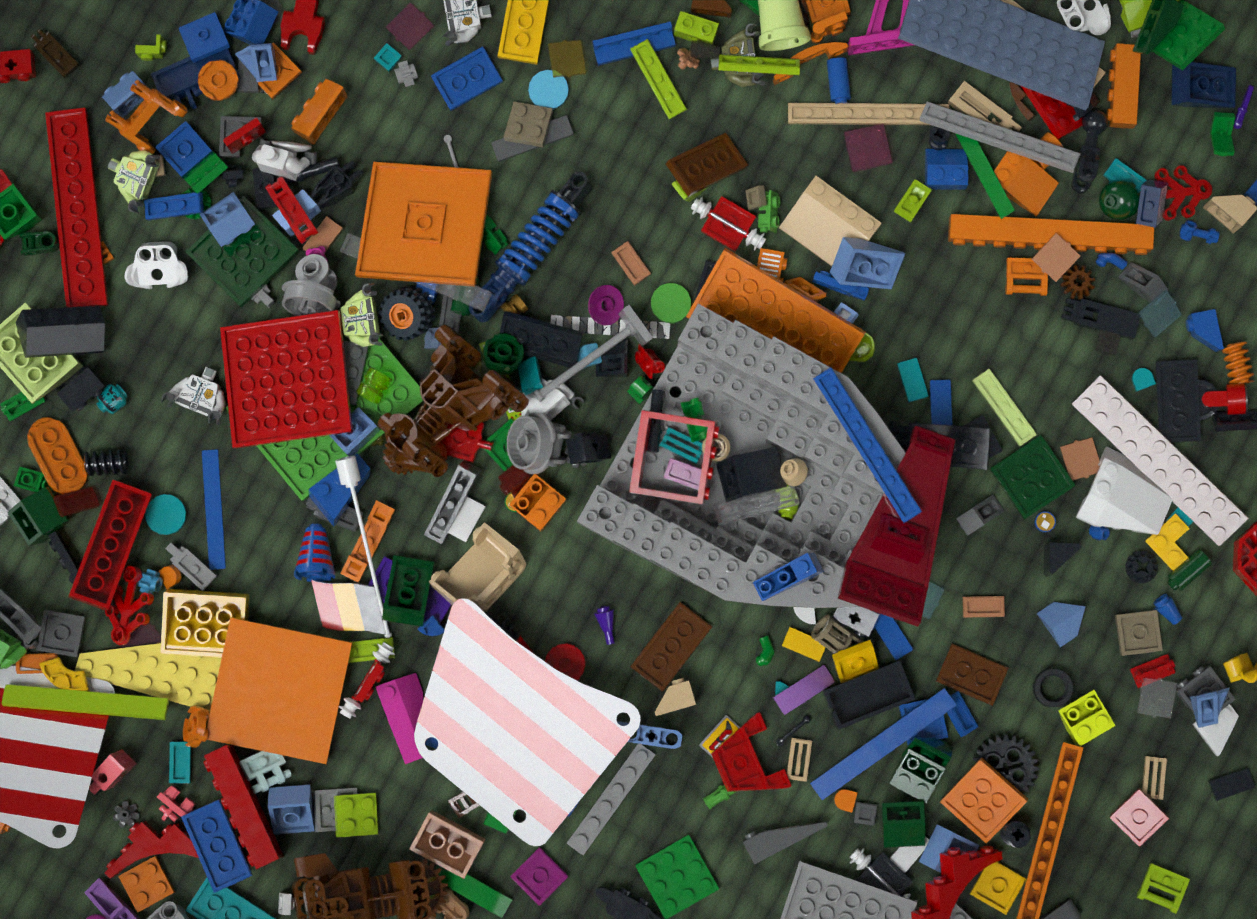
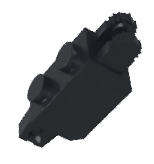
M603 886L596 889L598 899L600 898V900L607 903L605 907L607 914L616 919H661L651 911L652 908L649 907V902L640 897L638 900L632 898V893L622 887L620 890L615 889L614 892Z

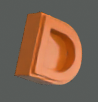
M175 565L166 566L158 571L166 589L174 587L181 580L180 570Z
M846 789L838 791L834 797L835 805L841 810L852 813L857 792Z

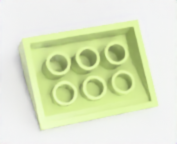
M24 303L0 324V368L33 404L68 380L83 365L74 355L25 358L15 323L22 310L33 309L30 305Z

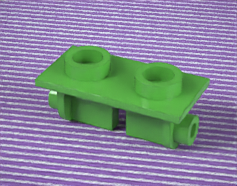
M769 190V192H765L767 206L759 208L760 211H766V214H759L758 228L761 233H768L769 230L777 234V228L780 224L778 217L780 197L778 193Z

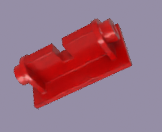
M638 344L635 361L647 376L652 379L653 373H662L664 371L665 364L658 360L659 358L652 349H644L641 344Z
M1168 654L1130 669L1137 688L1176 673L1174 670L1175 664L1172 659L1170 660Z

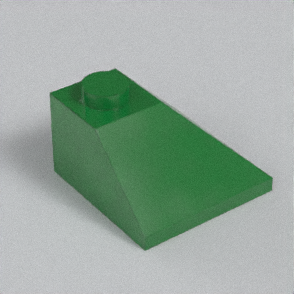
M14 184L0 193V235L4 240L25 233L42 221L32 205Z

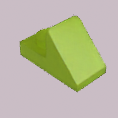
M914 179L894 212L911 222L932 189Z

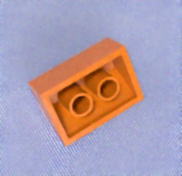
M328 79L317 85L313 98H309L305 102L301 115H296L291 123L293 125L291 127L293 132L312 145L316 143L348 97L344 87Z

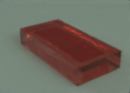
M93 487L57 495L53 498L60 517L95 509L100 505Z

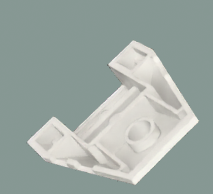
M1106 446L1098 463L1100 467L1088 495L1082 501L1076 518L1095 527L1105 526L1117 530L1127 529L1132 530V532L1158 535L1171 505L1172 498L1140 471L1124 454Z

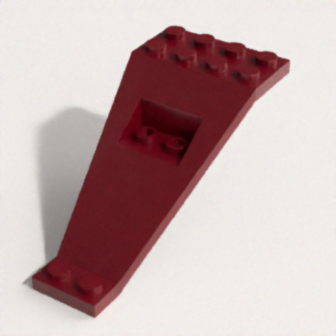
M918 426L914 427L909 448L896 471L922 513L903 523L886 494L882 495L845 564L837 599L917 627L920 625L929 586L955 439Z

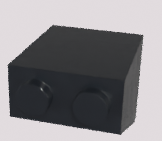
M777 447L734 455L716 464L726 504L787 487L780 473L781 455L777 451Z

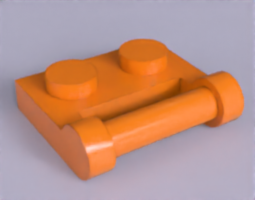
M845 11L816 22L813 25L811 41L818 44L825 36L841 34L848 20Z
M1007 258L1005 294L1035 293L1040 294V296H1047L1048 274L1046 272L1043 273L1042 269L1032 258ZM1013 279L1040 280V286L1013 285Z

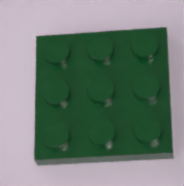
M1042 435L990 469L1024 520L1076 486Z

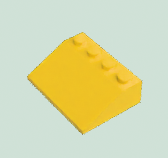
M167 589L163 595L161 653L222 657L230 618L248 621L250 594Z

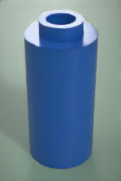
M847 59L827 60L831 101L835 102V104H846L847 100L851 99Z

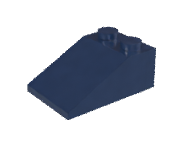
M1191 62L1182 71L1172 65V105L1203 108H1235L1236 68Z

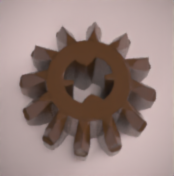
M1074 265L1073 271L1069 268L1066 271L1067 275L1063 274L1061 276V279L1066 282H1062L1060 285L1061 287H1067L1064 294H1067L1069 291L1071 292V299L1076 294L1079 300L1083 298V294L1088 297L1090 295L1089 290H1094L1095 288L1091 283L1096 279L1094 277L1089 278L1092 271L1089 270L1085 273V266H1082L1079 271L1078 266ZM1077 278H1079L1078 281H1082V284L1079 287L1077 286L1078 284H1074V281Z

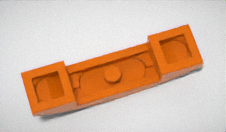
M841 42L819 44L797 53L790 59H799L800 65L826 53L828 59H832L847 52L848 45ZM775 74L773 83L776 85L793 77V75Z
M377 500L364 527L371 558H373L395 509ZM362 534L340 573L358 583L369 566Z

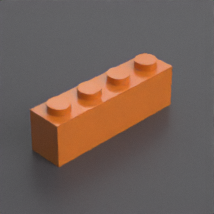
M1116 44L1113 50L1111 49L1110 62H1113L1112 69L1109 70L1108 80L1112 81L1111 89H1108L1107 101H1110V109H1107L1106 113L1109 127L1133 129L1137 125L1141 54L1133 52L1134 45Z

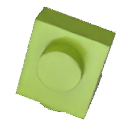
M157 34L156 46L136 45L135 53L144 61H153V58L163 59V52L166 53L167 50L166 40H164L161 34Z

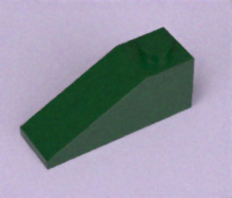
M1152 0L1132 51L1148 55L1177 25L1184 5L1176 0Z

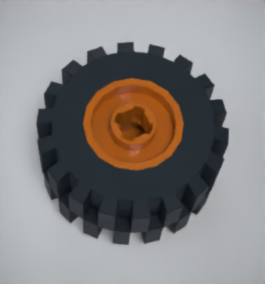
M406 286L389 293L383 299L384 302L380 304L382 310L379 311V315L382 316L380 323H384L385 327L383 329L389 331L388 335L391 337L396 336L397 340L403 339L408 341L426 333L432 327V321L435 320V316L432 313L435 312V307L431 306L433 301L432 299L428 300L427 297L429 295L426 292L422 293V289H415V286Z

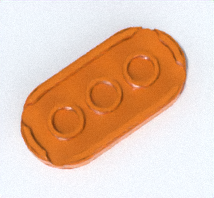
M49 417L35 421L28 431L27 441L48 485L54 491L61 494H73L79 491L86 482L87 472L85 471L84 461L68 429L59 420L57 421Z

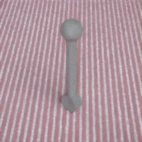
M446 135L444 142L448 145L455 168H459L451 144L452 138L450 135Z

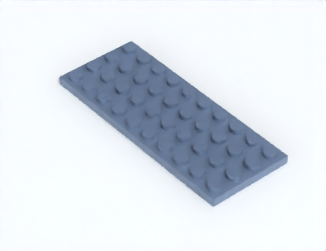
M909 0L898 39L1085 111L1089 107L1105 44L1103 40L1080 31H1073L1067 26L1000 0Z

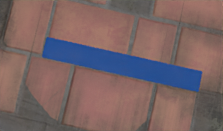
M218 450L202 451L209 569H225Z

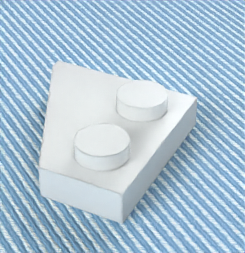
M1229 704L1221 710L1218 724L1198 728L1196 722L1192 725L1213 753L1219 756L1239 716Z

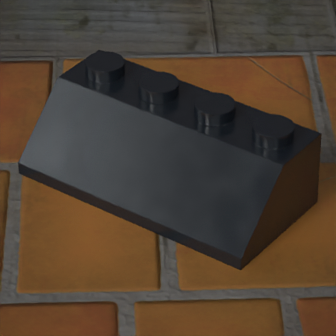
M100 306L26 309L21 311L15 322L25 358L104 352L105 321Z

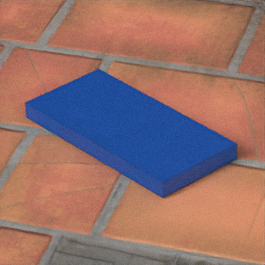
M220 799L181 816L214 893L253 876Z

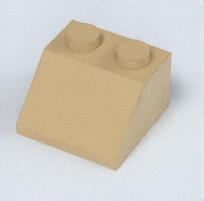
M1243 195L1216 196L1203 206L1206 211L1233 234L1257 210L1255 202L1250 197H1244Z
M684 678L672 681V686H669L655 711V716L696 705L690 682H685Z

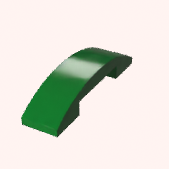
M439 865L435 868L441 869L438 873L439 876L445 875L441 882L448 884L447 887L501 918L513 900L469 874L463 879Z

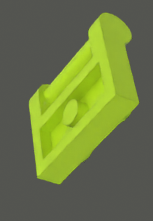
M1150 863L1142 885L1138 890L1137 898L1154 902L1176 914L1190 879ZM1149 886L1174 895V900L1170 901L1149 892Z

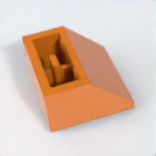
M533 474L509 506L542 532L566 503L567 499L538 475Z

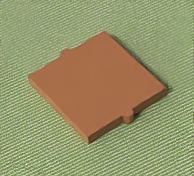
M1055 233L1032 260L1042 269L1043 273L1046 272L1057 282L1080 255L1070 246L1069 242L1066 243Z
M1093 438L1079 442L1075 440L1072 444L1060 447L1067 473L1072 481L1083 477L1087 479L1090 475L1097 474L1100 466L1098 465L1099 457Z

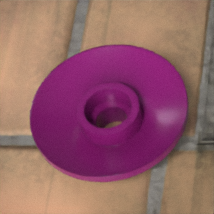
M611 285L597 287L590 295L588 302L591 318L596 323L605 326L618 321L620 318L618 314L624 309V301L620 291Z

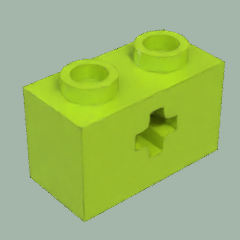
M680 11L674 29V36L712 48L719 23Z

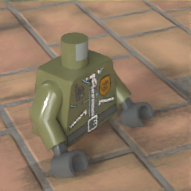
M748 24L746 29L736 33L726 41L724 46L721 47V55L755 57L753 38H750V36H758L760 34L759 31L752 32L753 27L757 26V24ZM719 57L711 58V69L718 70ZM724 71L725 79H729L731 83L740 87L756 84L760 86L765 85L764 81H759L761 76H766L764 73Z

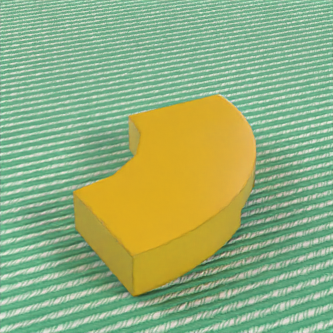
M59 657L39 663L45 677L57 688L90 691L84 670L73 671L67 669Z

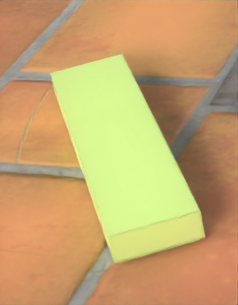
M990 369L972 380L1019 447L1037 435Z

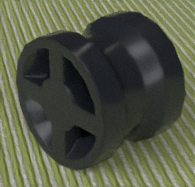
M936 126L932 127L928 140L930 147L934 150L945 149L949 143L950 131Z

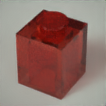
M512 465L498 477L501 484L499 488L506 496L510 494L514 499L529 481L530 476L524 469H519Z

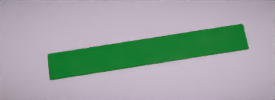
M956 134L1000 218L1006 217L1014 211V208L978 141Z

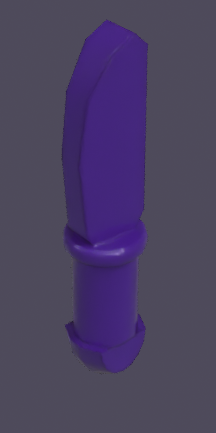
M1248 86L1241 107L1237 109L1238 112L1233 125L1235 129H1240L1254 86Z

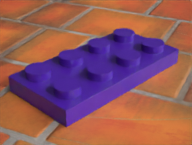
M385 556L375 572L383 603L392 566V560ZM371 579L368 586L374 587L373 580ZM431 585L424 622L431 616H434L441 624L451 604Z

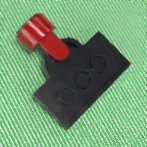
M1197 360L1156 361L1159 431L1172 443L1201 441L1200 421L1212 417L1219 407H1226L1227 415L1246 414L1248 411L1247 386L1244 383L1226 384V391H1217L1210 382L1198 380Z

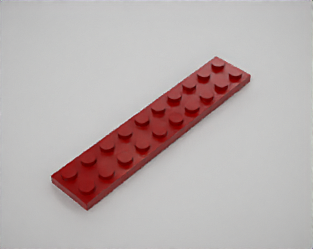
M77 108L46 112L66 307L108 306L87 109Z

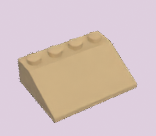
M815 176L779 229L832 266L843 237L870 241L880 228L881 222Z

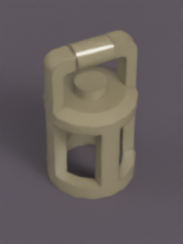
M830 615L823 616L811 633V637L815 641L819 642L833 654L850 648L852 639L857 643L864 642Z

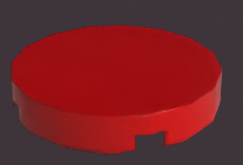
M567 643L559 644L552 648L545 659V662L551 667L576 681L583 675L586 666L582 652L574 645Z

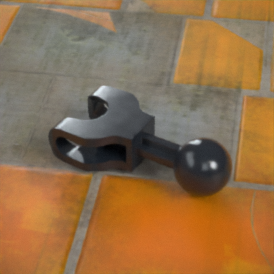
M1097 109L1090 110L1082 119V127L1087 134L1085 144L1081 146L1078 152L1080 153V158L1073 172L1071 182L1072 189L1078 193L1088 191L1097 175L1101 149L1096 148L1099 134L1103 133L1108 126V119L1104 112ZM1077 179L1086 183V185L1080 187L1077 184Z

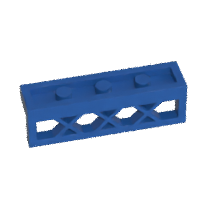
M671 22L594 40L593 49L598 66L634 57L630 48L646 39L649 40L655 52L676 47Z

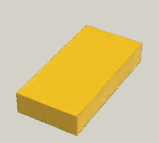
M789 627L782 643L783 647L820 662L825 647L815 641L810 635Z

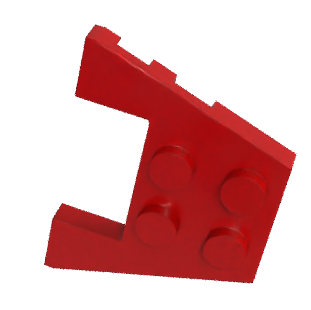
M760 712L750 718L711 753L727 792L787 789L791 787L785 769L769 776L764 775L751 745L750 736L767 730Z

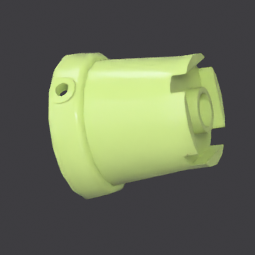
M758 0L761 27L759 47L761 50L778 51L791 49L806 44L811 40L809 29L804 24L798 0Z

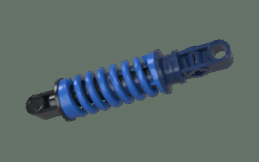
M583 172L572 174L559 193L554 190L550 191L549 196L544 201L546 207H539L537 210L539 215L531 217L533 224L527 223L524 226L526 233L519 232V241L513 240L511 242L512 249H506L501 258L495 261L498 269L490 275L491 279L482 287L480 293L469 306L470 313L479 322L489 321L496 310L505 302L507 296L513 294L516 285H526V282L531 277L528 270L530 268L533 270L538 268L534 262L537 259L540 262L544 261V256L541 253L543 251L546 253L551 252V248L548 247L550 242L554 245L558 243V240L552 236L555 232L559 236H563L564 231L559 228L560 224L567 228L571 226V223L565 218L569 215V219L573 222L578 216L580 217L582 213L578 206L592 190V183ZM581 181H585L582 186L577 187ZM484 307V311L480 314H477L478 310Z

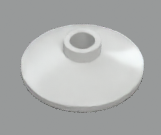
M271 141L277 148L287 150L295 156L297 152L312 149L311 145Z

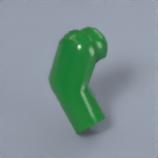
M769 636L759 639L763 648L760 656L756 657V663L759 666H767L774 655V649Z

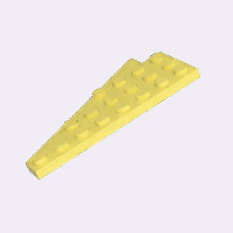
M161 643L81 653L75 671L84 670L88 678L104 680L110 684L158 698H168L169 701L186 706H200L208 709L210 712L222 657L161 653Z

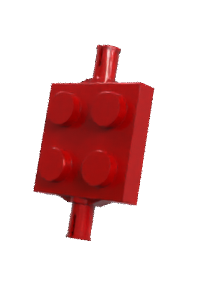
M479 423L476 431L462 430L458 427L453 429L448 436L441 440L447 449V456L474 463L480 448L492 451L494 443L482 440L485 423ZM449 424L447 427L450 429L454 425Z

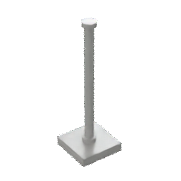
M630 305L626 306L618 314L626 324V328L539 391L535 390L533 394L539 402L544 400V396L630 334L634 335L642 346L653 338Z

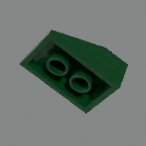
M393 556L382 620L423 627L430 590L429 581L432 577L434 562Z

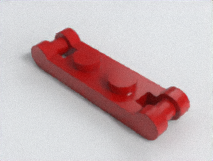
M282 176L277 178V182L272 185L268 184L265 186L301 244L306 242V238L309 236H315L319 233ZM281 188L283 189L281 192L276 194V191H278ZM306 224L308 228L301 232L299 228Z

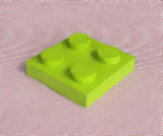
M376 793L334 796L336 837L378 834Z

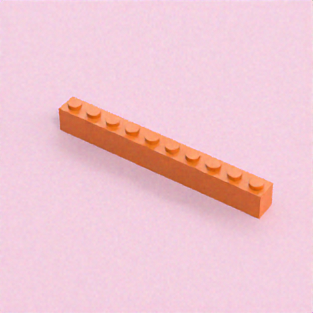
M951 214L949 217L948 242H953V245L973 243V246L978 247L985 246V244H993V247L997 248L1014 245V248L1017 249L1034 246V249L1040 250L1057 233L1066 243L1069 242L1076 252H1086L1087 249H1095L1094 252L1106 253L1107 250H1114L1116 254H1127V251H1133L1136 255H1147V252L1153 250L1154 227L1128 223L1004 217L1001 219L997 216Z
M1065 742L1061 746L1016 919H1039L1083 747Z

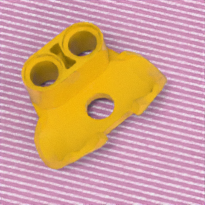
M1248 653L1241 654L1223 663L1231 683L1241 679L1248 683H1255L1257 681V663L1253 667Z

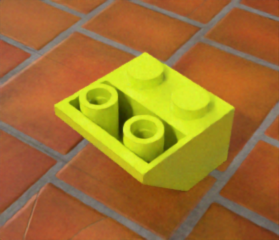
M1095 690L1058 710L1067 732L1074 744L1079 747L1115 726Z

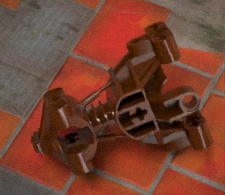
M448 325L440 326L435 332V338L441 345L431 356V361L434 364L430 368L429 375L420 381V394L425 403L420 407L415 418L412 419L405 414L385 413L378 421V426L385 432L387 441L385 444L387 449L383 450L385 454L383 457L384 463L393 473L396 472L398 475L401 472L406 475L408 471L411 474L413 471L431 473L434 477L442 476L446 473L448 464L445 462L447 460V449L441 440L448 436L453 429L458 427L462 430L476 431L479 423L490 418L497 420L509 408L515 412H521L528 406L529 399L504 374L501 375L497 371L491 370L485 374L482 382L479 381V376L469 367L479 362L481 358L480 352ZM449 424L454 425L450 429L447 427Z
M325 853L294 858L296 876H305V878L296 879L292 885L297 919H379L397 915V919H429L431 916L436 917L435 909L442 911V908L439 906L440 903H446L442 899V895H448L447 892L443 891V888L448 886V884L441 882L445 875L439 876L438 873L441 869L437 868L434 870V862L427 865L426 858L422 862L411 860L388 863L390 874L370 877L369 867L337 871ZM301 882H303L304 884L302 891L298 890V886H301ZM336 901H338V903H339V907H340L339 909H336V907H337V902H336ZM303 903H305L306 914H303L301 911ZM316 904L321 906L317 908L318 912H316Z

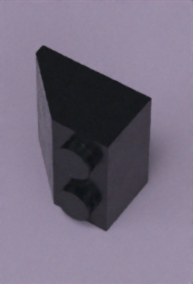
M87 363L56 389V394L72 412L76 409L80 411L88 404L86 401L90 397L96 398L104 391L102 389L104 383Z

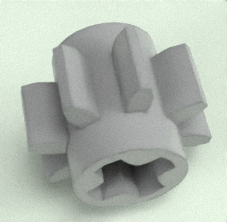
M407 60L398 63L399 68L394 69L398 83H404L405 87L414 85L413 79L418 78L414 64L408 65Z

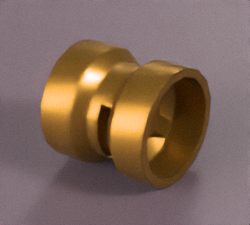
M517 294L511 297V301L500 306L504 312L508 311L515 314L525 313L528 310Z

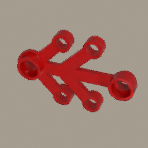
M1182 165L1176 167L1173 174L1177 179L1184 180L1191 187L1184 188L1169 176L1165 168L1157 170L1155 172V179L1168 183V186L1173 189L1167 190L1166 199L1174 198V200L1163 211V218L1166 221L1174 219L1176 217V210L1184 198L1193 195L1188 205L1181 209V214L1184 218L1192 217L1195 214V207L1199 201L1207 199L1212 194L1211 184L1203 179L1197 181L1187 173L1186 167ZM1178 169L1182 170L1183 175L1178 173ZM1159 172L1164 174V178L1160 177ZM1201 186L1204 187L1205 192H1202V191H1201V189H1200ZM1186 208L1190 210V215L1186 213ZM1167 211L1171 212L1172 217L1167 215Z
M128 566L123 572V577L128 582L125 600L122 598V586L117 585V592L113 596L116 605H110L108 611H105L106 616L109 617L114 627L111 632V638L117 645L127 644L131 633L140 625H147L150 621L147 613H138L136 619L129 623V618L144 605H151L154 601L153 594L144 592L133 603L136 583L142 578V571L135 566ZM119 611H120V614H121V620H120V621H119V619H118V617H117V615L119 614Z

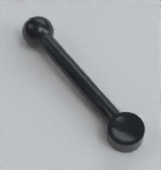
M807 715L804 716L797 726L784 737L778 738L776 744L783 746L784 741L805 723H810L811 718Z

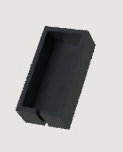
M900 661L822 691L828 709L833 708L834 710L830 714L837 730L915 700Z

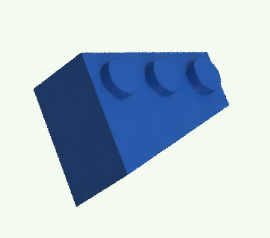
M358 453L354 456H356L361 480L358 481L357 486H354L356 495L370 476L369 466ZM337 468L309 488V497L334 527L353 499L351 489L341 485Z

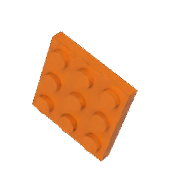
M981 757L940 800V803L987 844L1028 801V798Z

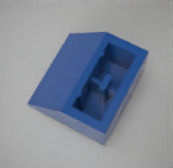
M236 0L233 11L225 22L223 31L225 34L250 45L264 44L278 11L259 0Z

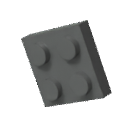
M44 610L37 650L79 657L86 617Z

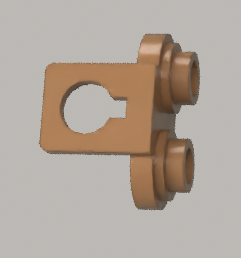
M444 887L443 891L447 892L448 895H442V899L446 903L439 904L442 911L435 909L434 912L439 914L442 912L445 915L444 919H467L469 916L468 905L459 900L450 888Z

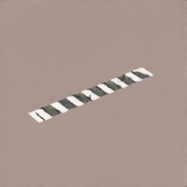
M551 315L552 324L586 334L617 335L626 328L623 320L619 319L614 324L605 326L596 323L592 318ZM641 321L653 338L669 339V323Z

